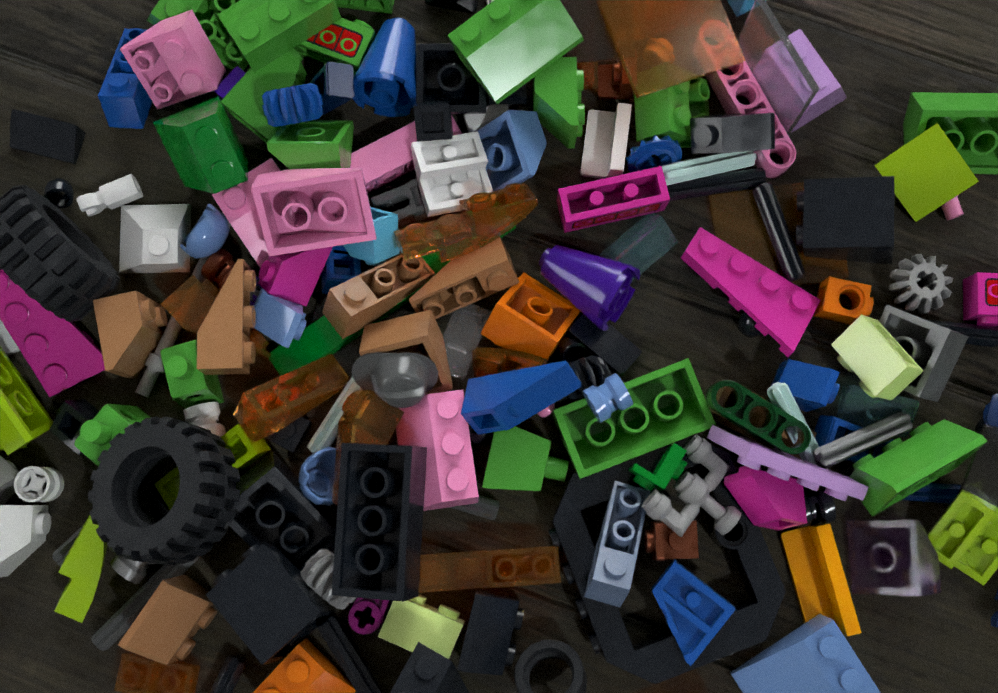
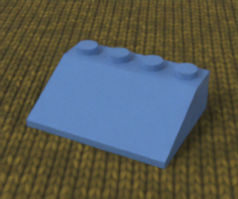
M818 614L730 672L742 693H881L835 621L822 614Z

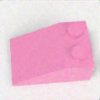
M272 158L248 172V181L212 194L216 203L260 268L263 262L268 260L270 256L267 251L251 187L258 174L280 171Z
M362 168L288 169L258 174L251 187L269 256L377 239Z

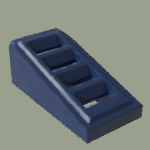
M328 61L309 82L317 85L322 96L323 115L347 103L355 95L354 70L350 64Z

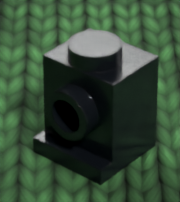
M85 399L64 401L58 408L56 418L49 431L78 455H82L83 453L74 446L75 440L80 435L83 423L93 420L99 410Z

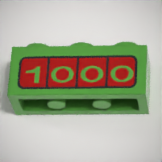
M341 16L340 20L297 45L294 49L301 56L323 65L328 61L350 64L353 66L355 75L376 34L375 30L366 22L361 20H354L352 22Z

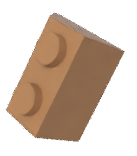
M138 291L93 300L105 371L129 379L138 378L145 367L144 364L150 352L154 354L164 333V326H167V315L164 307Z
M431 309L364 326L359 349L360 356L375 352L422 354L431 359L438 370L436 384L425 395L452 390L453 384L444 338Z
M186 575L162 580L118 645L127 651L164 665L171 664L178 659L183 661L196 644L193 637L199 628L205 629L217 613V610L214 609L215 605L206 595L209 591Z

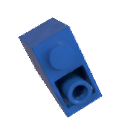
M788 359L779 364L771 386L775 382H785L800 410L808 412L825 407L827 403L831 404L834 401L840 387L836 383L840 372Z

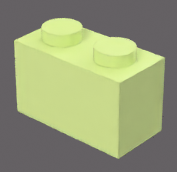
M862 314L831 344L839 354L837 357L839 363L848 371L855 372L861 380L859 386L872 398L879 397L892 401L923 372L922 368L878 320Z
M421 594L404 602L393 601L378 637L410 652H413L418 642L449 659L465 622L458 618L460 612L443 604H440L438 609L425 604L427 598Z

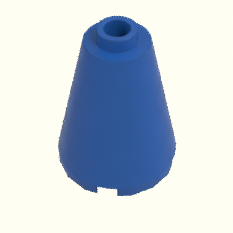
M399 17L383 22L354 75L355 95L352 99L363 109L365 104L374 107V114L380 116H406L410 114L411 108L416 103L415 29L407 20Z

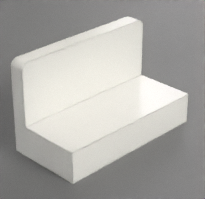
M618 103L616 112L592 109L588 111L580 171L581 176L605 179L623 175L632 104Z

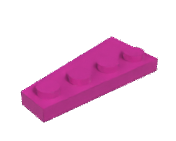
M0 269V320L49 397L105 370L102 351L93 343L94 340L84 330L81 331L73 322H68L64 318L60 319L53 312L47 311L35 299L30 298L21 287L16 285Z

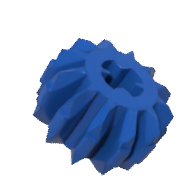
M313 83L270 90L262 95L264 116L267 118L268 125L273 127L319 119L323 115L322 96L317 85Z

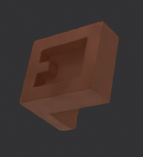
M621 50L618 63L598 66L597 86L599 99H632L636 86L635 50Z
M696 520L692 521L682 537H679L662 521L650 522L651 530H645L646 553L652 552L653 560L699 558Z

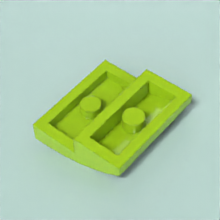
M938 123L874 165L882 176H894V194L915 222L979 182Z
M962 489L921 542L919 548L950 569L956 567L984 586L998 569V507Z

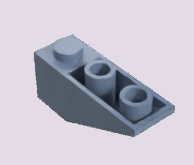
M614 481L592 560L584 597L619 608L630 592L646 511L641 506L649 496L650 491Z

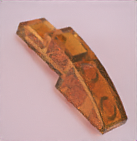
M526 183L509 184L504 189L489 193H476L470 198L459 201L461 213L446 214L437 220L422 224L413 223L404 229L394 231L396 244L405 261L436 252L441 263L475 251L512 229L538 205V199Z
M558 546L421 554L419 593L561 583Z

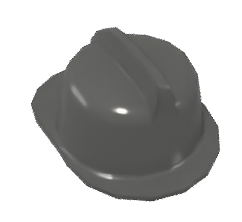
M375 352L364 354L356 359L352 365V376L356 384L364 391L377 395L388 405L396 408H408L419 403L426 392L434 387L438 380V370L431 359L419 353Z

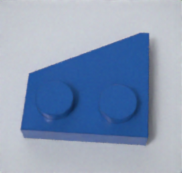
M675 559L651 588L666 618V622L683 653V657L690 666L736 610L734 605Z

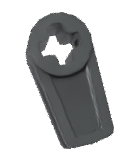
M417 178L407 182L405 185L371 198L374 208L381 210L395 209V206L406 202L409 203L407 207L392 212L398 214V227L434 217H427Z

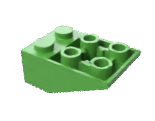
M159 0L146 20L155 25L161 20L193 10L224 67L232 71L234 67L238 66L244 71L248 65V62L217 16V14L240 0Z

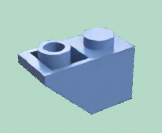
M261 288L254 304L256 311V325L254 328L278 344L289 348L292 339L299 341L307 323L304 320L306 313H303L302 305L270 295Z

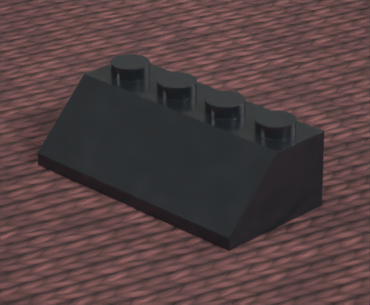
M341 443L332 595L402 602L419 596L427 447Z

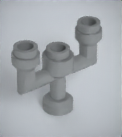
M696 434L685 444L683 449L687 450V458L693 463L702 464L709 470V473L703 480L696 473L692 475L687 471L676 481L673 487L677 491L676 496L686 504L682 511L678 513L672 507L671 500L663 493L660 494L657 490L649 494L641 507L653 520H661L679 537L683 536L701 507L715 519L714 529L721 535H725L738 523L742 513L734 506L724 508L709 493L716 489L731 466L712 451L711 443Z

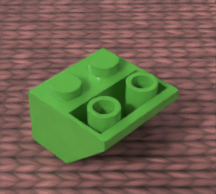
M577 57L559 58L536 75L532 82L533 111L537 112L540 124L567 148H575L576 137H582L583 125L585 124V105L581 103V91L584 89L583 70H577Z
M668 63L636 74L634 90L636 141L641 143V140H651L654 135L659 139L669 135L672 140H678L681 148L691 147L690 118L709 115L708 99L710 97V90L707 80Z

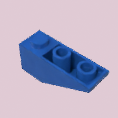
M124 29L103 81L98 98L109 127L144 128L152 100L120 48L147 29Z
M567 361L468 379L461 415L478 435L510 430L579 389L581 382Z

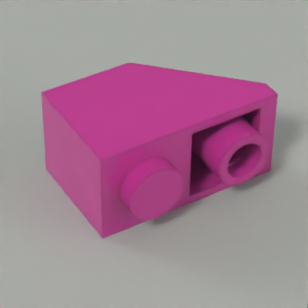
M747 466L740 467L738 473L724 477L725 486L754 526L783 530L807 523L804 489L802 485L796 483V478L790 477L789 481H786L766 471H761V467L758 471Z

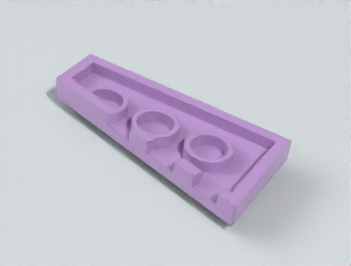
M713 424L707 436L711 441L739 455L737 462L758 471L761 465L769 467L767 473L786 481H789L791 475L798 477L796 483L814 491H818L819 486L826 487V494L846 501L848 495L864 500L869 488L848 476L827 468L824 469L809 461H803L775 448L771 449L740 435L738 437Z

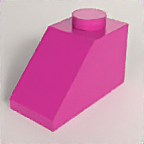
M333 247L270 256L261 265L258 284L270 295L307 307Z

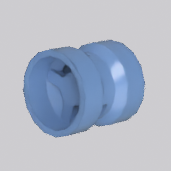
M616 373L605 378L604 384L598 387L592 385L583 390V395L591 411L600 423L609 419L612 412L617 409L623 411L633 405L627 388Z

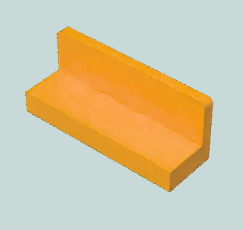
M816 523L808 527L781 532L779 535L804 623L818 614H822L833 619L844 636L848 637L862 633L830 523Z

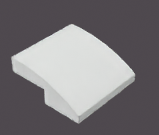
M478 131L453 135L452 139L416 141L411 143L416 177L427 217L494 204L496 197L486 171L488 159Z

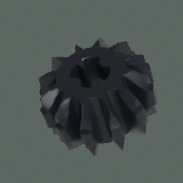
M591 355L569 363L580 380L581 387L558 400L559 404L568 405L584 399L583 390L592 385L598 387L604 384L605 378L609 377L611 373L602 357Z

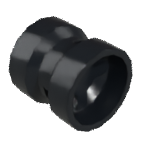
M820 486L818 491L812 490L809 493H804L807 523L796 526L798 529L808 527L814 521L819 520L822 523H827L836 519L834 500L832 496L825 493L826 487Z

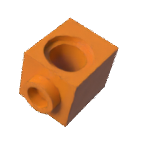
M829 276L819 283L817 298L821 301L813 317L850 325L861 314L869 317L874 304L873 297H870L872 286ZM840 294L849 297L852 303L851 310L841 306L839 302Z

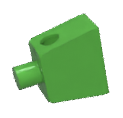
M197 340L160 350L170 394L175 402L185 409L207 402L224 403L218 375H205L196 369Z
M108 403L102 407L93 420L83 423L80 435L75 440L74 446L99 467L100 461H98V458L103 450H108L111 447L109 442L118 433L125 434L124 429L135 422L142 423L141 421L145 418H150V416L138 406Z
M516 426L510 430L497 431L493 435L482 488L541 491L544 477L565 482L569 461L548 456L551 441Z

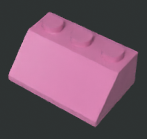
M463 389L427 394L419 403L412 407H393L398 445L427 447L423 511L478 503L479 495L469 425L461 415L464 401Z

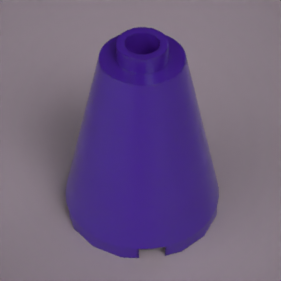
M556 245L552 249L547 248L539 261L541 275L596 327L603 331L609 329L606 324L609 320L615 323L620 318L635 292V289L630 287L632 279L639 280L640 270L633 265L561 245Z

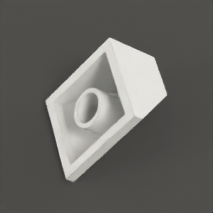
M121 205L119 272L121 274L190 272V255L183 251L180 246L182 244L186 247L184 239L191 231V205Z
M0 504V577L9 576L46 541V534L49 533L51 528V516L48 513L49 505Z

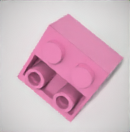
M193 10L161 20L120 48L157 110L217 90L226 72L224 65Z

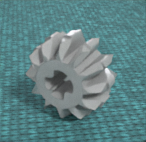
M915 254L911 257V260L906 258L898 263L899 269L893 270L890 274V277L896 282L891 284L888 290L897 291L899 294L894 299V303L899 304L905 301V312H912L917 308L920 314L930 312L931 308L935 310L941 308L944 304L942 299L950 297L951 293H953L945 286L952 283L954 279L943 274L948 265L942 264L937 267L936 256H929L924 259L922 254ZM920 280L924 284V286L921 288L917 284V282Z
M320 549L305 563L306 566L301 571V577L323 600H326L337 609H345L357 598L332 595L334 554L328 549Z

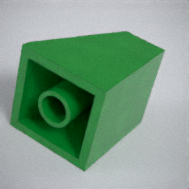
M219 96L153 122L185 187L215 194L248 181V158Z

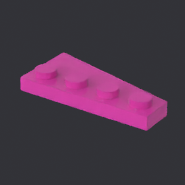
M700 227L681 256V259L713 289L720 288L729 297L728 303L738 312L742 309L757 323L754 327L764 336L769 334L781 345L779 350L789 357L795 351L821 300Z

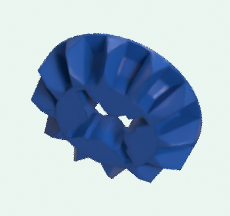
M654 135L649 141L641 140L640 146L630 148L631 155L626 158L629 172L632 173L679 162L682 158V150L678 140H672L669 135L661 139ZM655 154L656 156H658L659 159L652 157V155Z

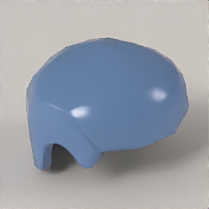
M209 203L198 222L185 237L186 247L181 244V249L194 258H204L219 251L226 243L230 230L226 216Z
M326 447L314 452L301 465L298 476L299 487L303 495L314 504L330 506L338 502L341 449Z

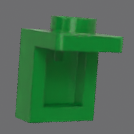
M675 443L670 444L653 473L636 463L632 464L629 472L635 475L633 482L650 492L654 488L665 490L670 479L672 478L677 481L685 469L687 462L683 460V457L687 450Z

